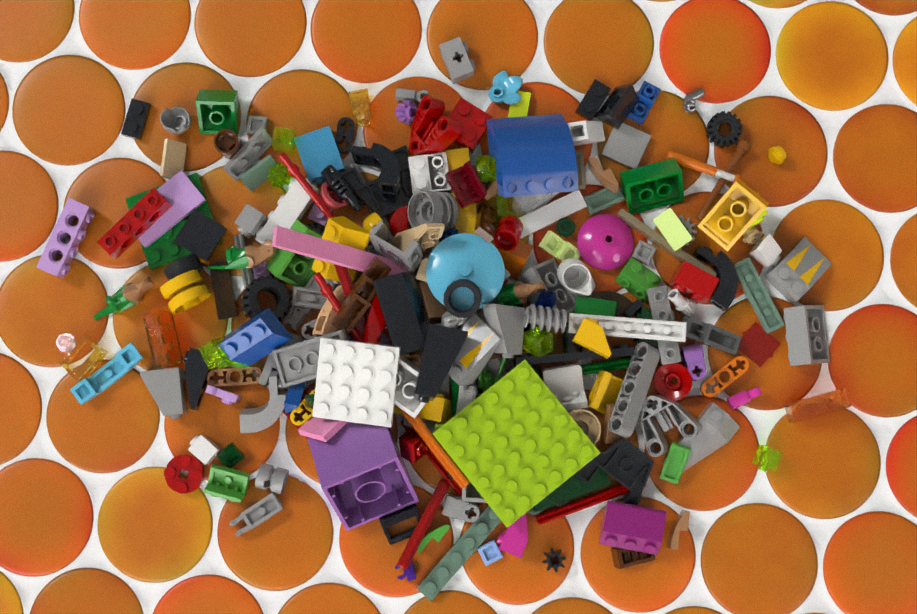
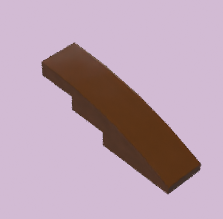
M375 256L348 294L331 325L338 330L345 329L346 335H348L371 305L370 301L376 294L373 281L386 277L391 271V267Z

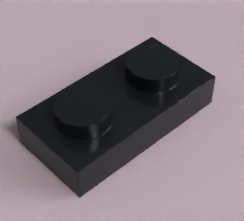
M595 79L575 113L592 121L611 88Z
M131 98L121 132L123 136L137 140L142 139L151 108L150 103Z

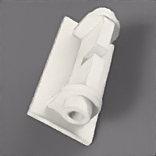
M459 386L456 414L476 399L478 388L474 386Z

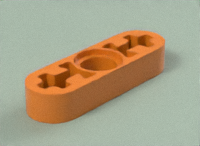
M743 356L731 359L701 384V394L705 397L716 396L748 370V360ZM736 360L738 362L742 361L743 369L738 368L733 372L730 370L737 365ZM722 371H726L730 376L727 382H722L719 378ZM715 377L716 382L719 385H721V387L719 388V386L716 385L712 388L713 393H706V384H714L715 381L713 380V378Z

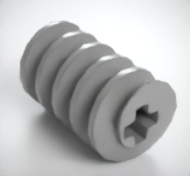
M531 304L525 310L523 326L526 328L528 323H531V329L534 330L536 324H538L539 331H542L543 327L546 326L547 332L550 331L551 327H554V333H557L559 328L564 333L567 323V312L565 309L559 312L558 308H553L551 311L550 307L547 306L544 309L542 305L536 308L535 304Z

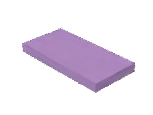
M182 170L157 189L173 206L138 238L145 248L206 201Z

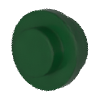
M562 218L557 222L556 231L562 237H569L575 231V224L569 218Z

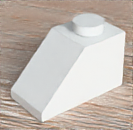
M768 233L754 245L748 255L767 268L777 264L781 258L779 254L782 252V249Z

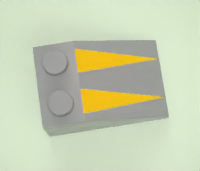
M804 237L764 277L790 303H794L814 285L832 263Z
M477 313L473 314L459 329L468 331V336L448 372V375L459 386L475 382L503 339Z

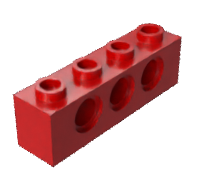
M153 187L97 243L110 256L117 259L173 205Z

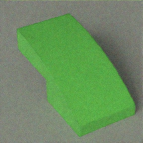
M449 523L443 524L426 534L417 551L421 553L432 538L439 542L451 525Z

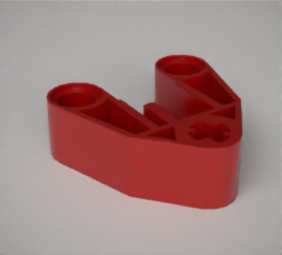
M428 95L421 99L411 126L410 153L418 156L442 153L461 134L463 129L461 121L442 116L445 110L444 101Z

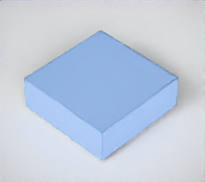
M494 539L477 548L486 566L503 558Z

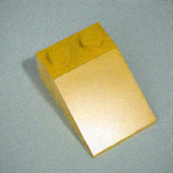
M738 179L697 227L728 252L769 203Z

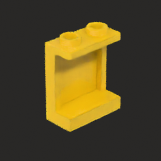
M599 370L587 400L588 408L605 414L606 403H616L623 380L609 372Z

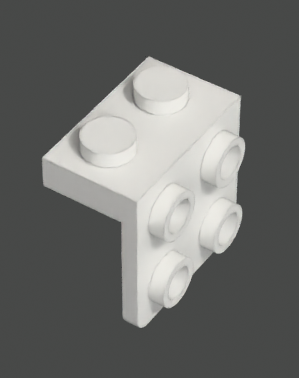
M579 363L545 368L543 370L544 383L566 411L588 408L584 392L582 368Z

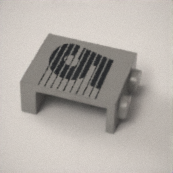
M380 220L377 225L371 228L369 237L375 251L406 270L415 272L424 259L419 243L412 239L403 252L387 242L390 237L383 221Z

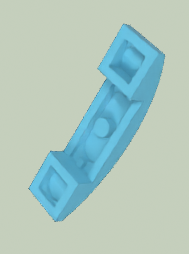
M132 342L116 353L117 356L88 378H84L70 389L81 405L106 390L143 359V356Z

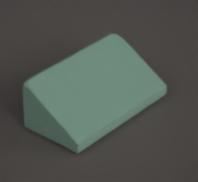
M267 155L242 174L240 179L250 191H253L277 173L280 167L271 155Z

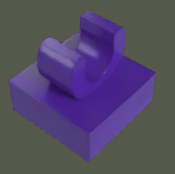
M412 560L408 569H403L404 574L399 575L398 579L402 580L406 576L408 581L416 579L417 576Z

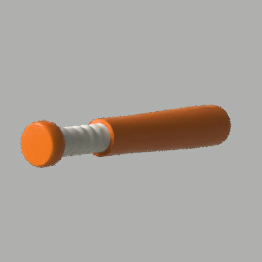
M672 150L668 151L666 155V160L675 158L680 166L732 181V184L740 179L741 176L740 174L734 175L722 171L718 167Z

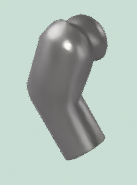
M702 88L685 96L683 102L685 112L692 113L695 111L696 100L705 96Z

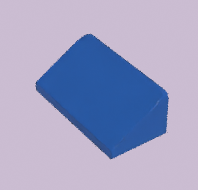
M306 382L289 386L284 401L285 413H289L299 406Z

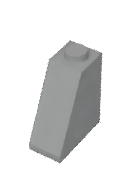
M483 304L486 323L503 338L494 353L502 354V358H514V355H522L525 308L500 304Z
M175 367L140 372L142 380L163 416H170V419L182 418V414H187L183 368Z

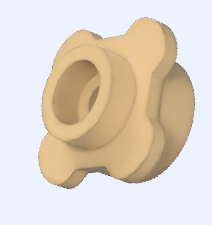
M750 227L743 233V242H748L749 245L755 244L761 239L764 232L759 231L756 227Z

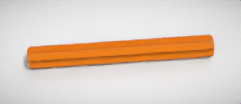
M403 411V416L462 489L470 484L468 478L434 437L418 415L416 418H413Z

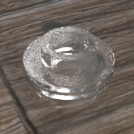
M69 333L61 334L56 340L57 348L65 353L73 350L76 344L75 337Z

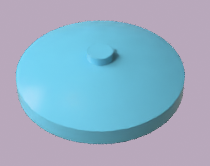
M470 233L455 234L442 240L431 252L426 266V279L429 289L442 305H444V293L447 287L453 281L468 279L480 288L482 300L479 309H482L483 304H490L497 297L503 286L505 276L504 262L497 248L479 235ZM467 287L456 288L451 295V302L459 310L469 309L474 303V294Z

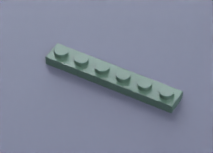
M489 505L417 586V589L430 601L435 598L501 522Z

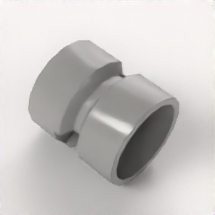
M262 463L256 476L255 487L264 490L270 488L271 492L282 494L287 483L289 470L280 467L274 469L273 465Z

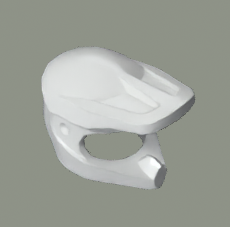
M575 258L562 261L558 267L557 276L564 288L576 297L577 295H591L595 289V283L588 267L582 261Z

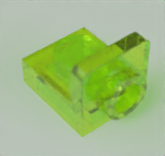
M497 194V219H502L507 215L517 217V212H505V210H509L508 198L505 199Z

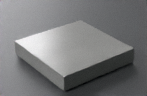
M622 123L618 130L613 128L601 156L630 169L637 168L651 135Z

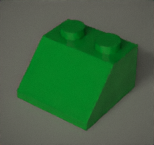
M200 89L196 98L200 134H217L220 130L230 129L238 135V91Z

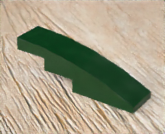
M600 468L588 484L577 476L570 477L561 503L610 485L611 481L608 474ZM541 500L533 508L537 512L557 504Z

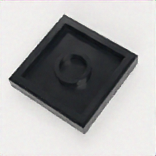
M194 209L174 242L208 262L228 229Z

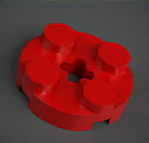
M178 455L169 461L164 470L167 485L173 491L180 494L197 490L204 480V466L194 456ZM182 469L184 471L187 469L189 470V473L187 474L188 479H186L185 477L181 478L180 475Z

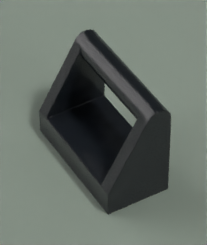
M416 503L379 518L390 545L411 537L415 528L391 537L388 526L416 516L419 522L421 515Z

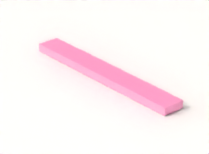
M281 226L274 227L272 247L361 272L365 271L376 256L391 267V271L386 277L402 272H410L380 255Z

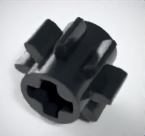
M551 547V552H543L546 559L542 560V563H548L547 570L554 568L555 572H557L559 566L565 567L562 564V560H565L566 556H560L561 549L555 552ZM557 555L558 563L553 562L550 564L551 560L549 558Z

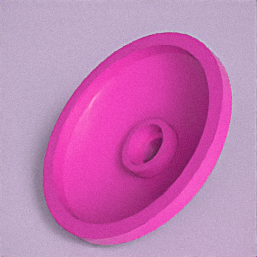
M599 214L589 218L581 226L577 236V247L582 259L588 265L595 269L606 271L622 266L630 258L634 247V239L629 226L624 221L611 214ZM606 237H610V238H611V242H610V243L606 242V240H605Z

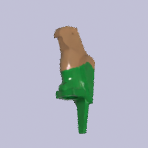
M265 239L266 243L260 247L246 246L238 249L237 246L232 245L231 248L226 250L228 265L211 266L208 269L256 268L276 254V247H272L273 241Z
M147 277L137 284L127 283L123 285L113 296L108 295L105 297L108 306L94 315L93 318L98 320L113 312L116 315L140 303L144 293L154 285L150 277Z
M515 281L501 288L496 297L497 304L508 306L525 303L530 295L545 291L544 281L534 284H523L522 281Z

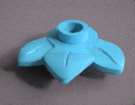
M505 70L499 72L494 77L493 86L488 93L490 100L494 103L504 102L508 105L521 101V97L517 91L520 89L523 79L517 76L508 77ZM495 92H501L499 95H495Z

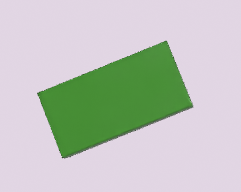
M672 441L659 478L678 485L691 448Z

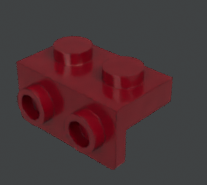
M470 161L445 174L462 209L482 201L487 196L486 186L480 181L477 169Z

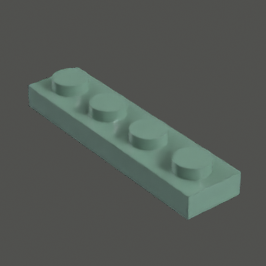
M748 257L734 264L738 282L765 333L768 334L784 326L785 324L750 258Z

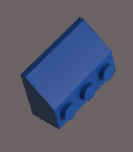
M267 308L227 334L218 346L231 361L251 366L270 354L272 350L278 349L292 340L293 337L273 312Z

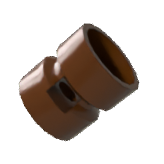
M230 129L220 130L214 137L215 148L227 159H231L243 147L242 141Z

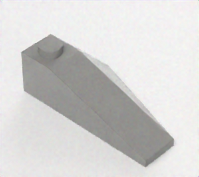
M714 402L708 403L696 419L702 426L701 433L693 438L682 437L678 442L691 448L683 472L728 443L740 428L732 417ZM691 425L688 429V432L690 434H693L695 428L693 425Z

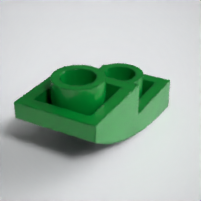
M577 295L574 313L615 317L618 302Z

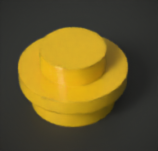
M780 146L771 147L768 150V157L772 163L780 165L786 158V152Z

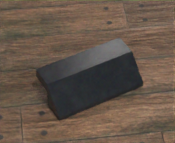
M402 272L374 280V288L393 346L401 347L400 356L422 350L427 326L430 321L414 272Z

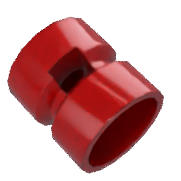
M507 215L500 220L493 239L499 249L511 251L517 247L523 231L521 220L512 215Z

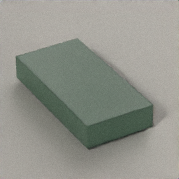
M619 186V192L613 193L605 187L583 197L591 216L624 201L625 197Z

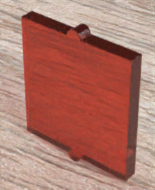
M754 322L747 331L742 333L743 336L738 349L757 366L761 367L768 358L773 357V352L781 343L769 333L766 334L764 329L757 322Z

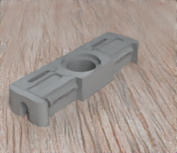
M313 276L305 286V288L321 289ZM292 306L288 315L283 319V323L297 331L296 327L300 326L306 317L305 314L309 315L312 308Z

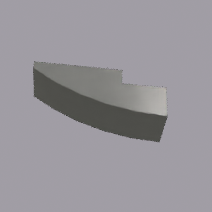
M689 316L682 317L681 322H687L686 338L736 355L741 336Z

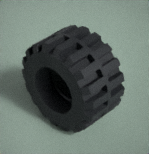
M271 275L266 277L260 276L258 279H254L242 293L241 304L243 306L241 309L242 312L245 311L246 313L244 316L252 319L264 311L257 304L256 297L259 292L266 291L275 297L276 308L272 312L281 321L288 315L289 309L292 307L291 300L293 297L289 295L290 288L284 286L286 284L284 281L280 282L277 277L273 279Z

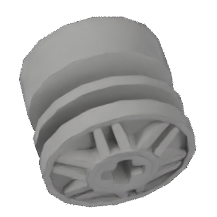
M417 191L412 195L408 203L407 213L410 225L414 228L425 223H444V231L451 230L458 218V204L455 197L448 192Z

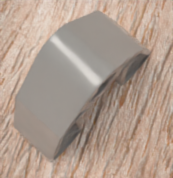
M652 395L645 399L641 417L646 449L653 457L664 455L669 449L668 442L661 428L666 432L672 429L674 425L665 410H667L683 437L693 438L702 431L699 421L680 403L661 395ZM653 401L658 402L657 407L652 406ZM688 424L694 426L695 431L693 434L688 432ZM656 442L661 445L660 452L654 449Z

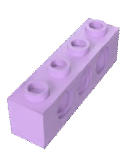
M68 198L36 268L62 279L69 273L72 258L76 257L79 243L86 236V228L94 219L95 210ZM79 218L78 224L73 226V220ZM70 235L71 240L65 244V237ZM62 252V259L57 261V254Z

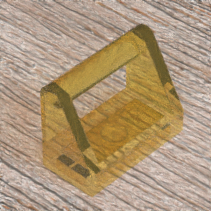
M84 333L59 363L76 381L80 382L92 373L108 352ZM88 342L94 348V351L76 371L68 363Z

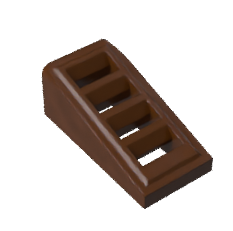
M618 547L611 549L614 567L618 569L655 560L654 554L646 553L647 557H644L643 552L638 551L639 559H637L634 550ZM627 551L630 552L631 560H629Z

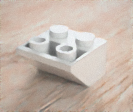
M446 152L408 157L413 194L421 190L433 192H447L451 190L445 174L449 172Z

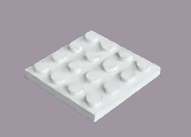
M321 337L312 417L392 427L401 347Z

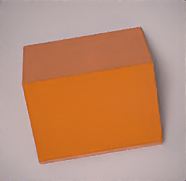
M519 240L515 249L504 251L499 249L493 241L492 244L501 254L504 268L508 270L511 278L518 281L517 276L521 274L534 246Z

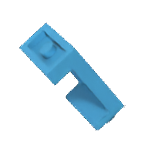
M330 126L294 138L310 184L319 185L324 183L325 179L321 172L329 165H332L340 173L346 170Z

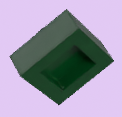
M233 442L217 453L218 458L228 468H232L245 458L242 451Z

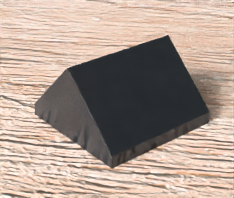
M631 84L615 87L594 117L618 130L639 101L634 87Z

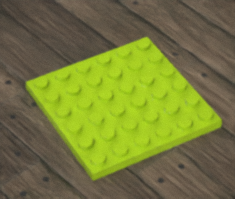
M526 360L522 361L433 433L434 437L506 528L600 454L599 450Z

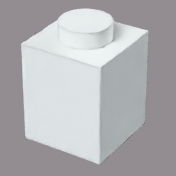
M205 434L196 435L189 443L191 446L188 449L205 465L210 464L217 456V453L222 450Z

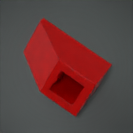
M405 432L399 437L401 457L411 463L417 462L430 451V448L417 432Z

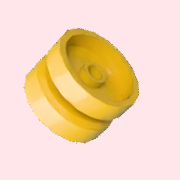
M191 270L178 275L160 287L163 297L171 299L168 307L172 314H178L191 309L210 297L211 294L207 286L200 285L203 279L198 270Z

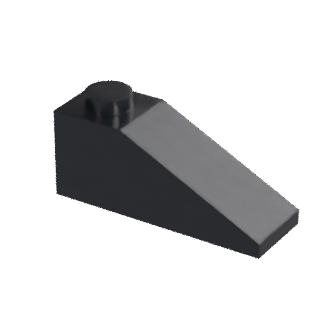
M190 347V350L184 356V362H186L184 367L190 409L199 410L208 383L207 376L212 370L216 355Z

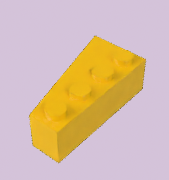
M437 393L433 401L429 400V403L424 405L418 416L422 419L446 423L452 418V401L444 399L445 395ZM394 404V413L403 415L402 412L404 410Z

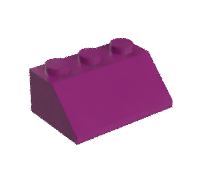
M608 500L600 525L599 544L658 555L663 538L666 511Z

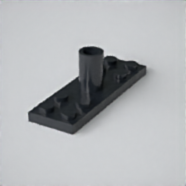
M567 322L564 333L561 331L562 354H550V351L537 352L538 356H531V352L522 353V355L514 358L515 366H517L524 360L530 365L605 357L593 351L583 352L582 346L572 341L575 334L568 333ZM628 344L614 345V349H610V357L634 355V347L628 348Z

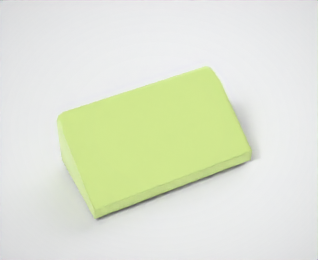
M668 208L652 220L674 251L693 239L671 208Z

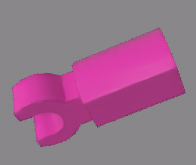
M754 387L748 391H741L726 400L731 410L750 402L751 398L762 394L759 387Z

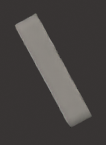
M645 342L639 343L634 349V355H632L608 423V428L611 432L624 438L630 437L634 432L660 358L659 350Z

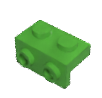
M633 257L629 259L615 279L616 283L643 302L648 300L647 289L658 287L662 281L661 277Z
M212 464L204 493L210 494L213 497L225 498L231 502H242L247 494L250 473Z

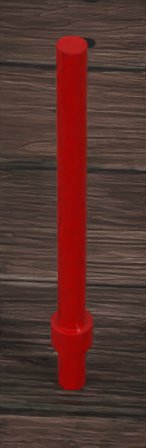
M285 152L282 153L279 158L287 167V172L295 177L327 219L335 217L300 173V168L297 164H293Z
M318 272L313 277L319 284L323 296L328 298L335 311L338 312L341 304L334 295L332 286L328 285L322 274ZM354 326L350 331L351 336L357 342H364Z

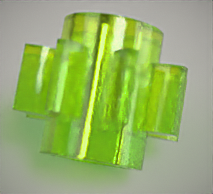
M278 163L275 167H270L267 179L271 180L272 186L282 188L285 184L289 185L291 175L287 172L286 166Z

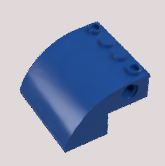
M562 114L487 119L489 158H495L497 193L499 196L505 198L578 191L577 162L573 139Z

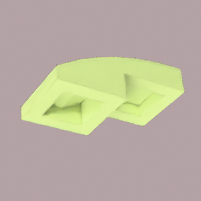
M550 230L547 231L538 245L560 262L569 258L579 259L581 256L575 246L564 241Z

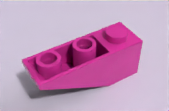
M526 513L506 528L504 533L501 532L497 540L500 550L521 558L528 542Z

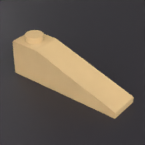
M425 223L397 233L389 243L404 252L413 239L419 243L425 259L430 256L433 249L439 244V238L442 237L445 226L444 223Z

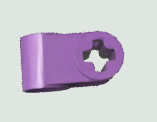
M701 343L681 346V358L684 366L691 374L692 381L702 379L706 375V367ZM692 370H699L700 373L697 375L692 374Z

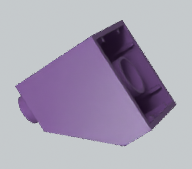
M348 422L327 442L307 437L321 488L346 531L419 502L413 482L390 427Z

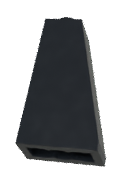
M431 323L428 324L413 394L417 401L429 403V400H434L468 336V331Z

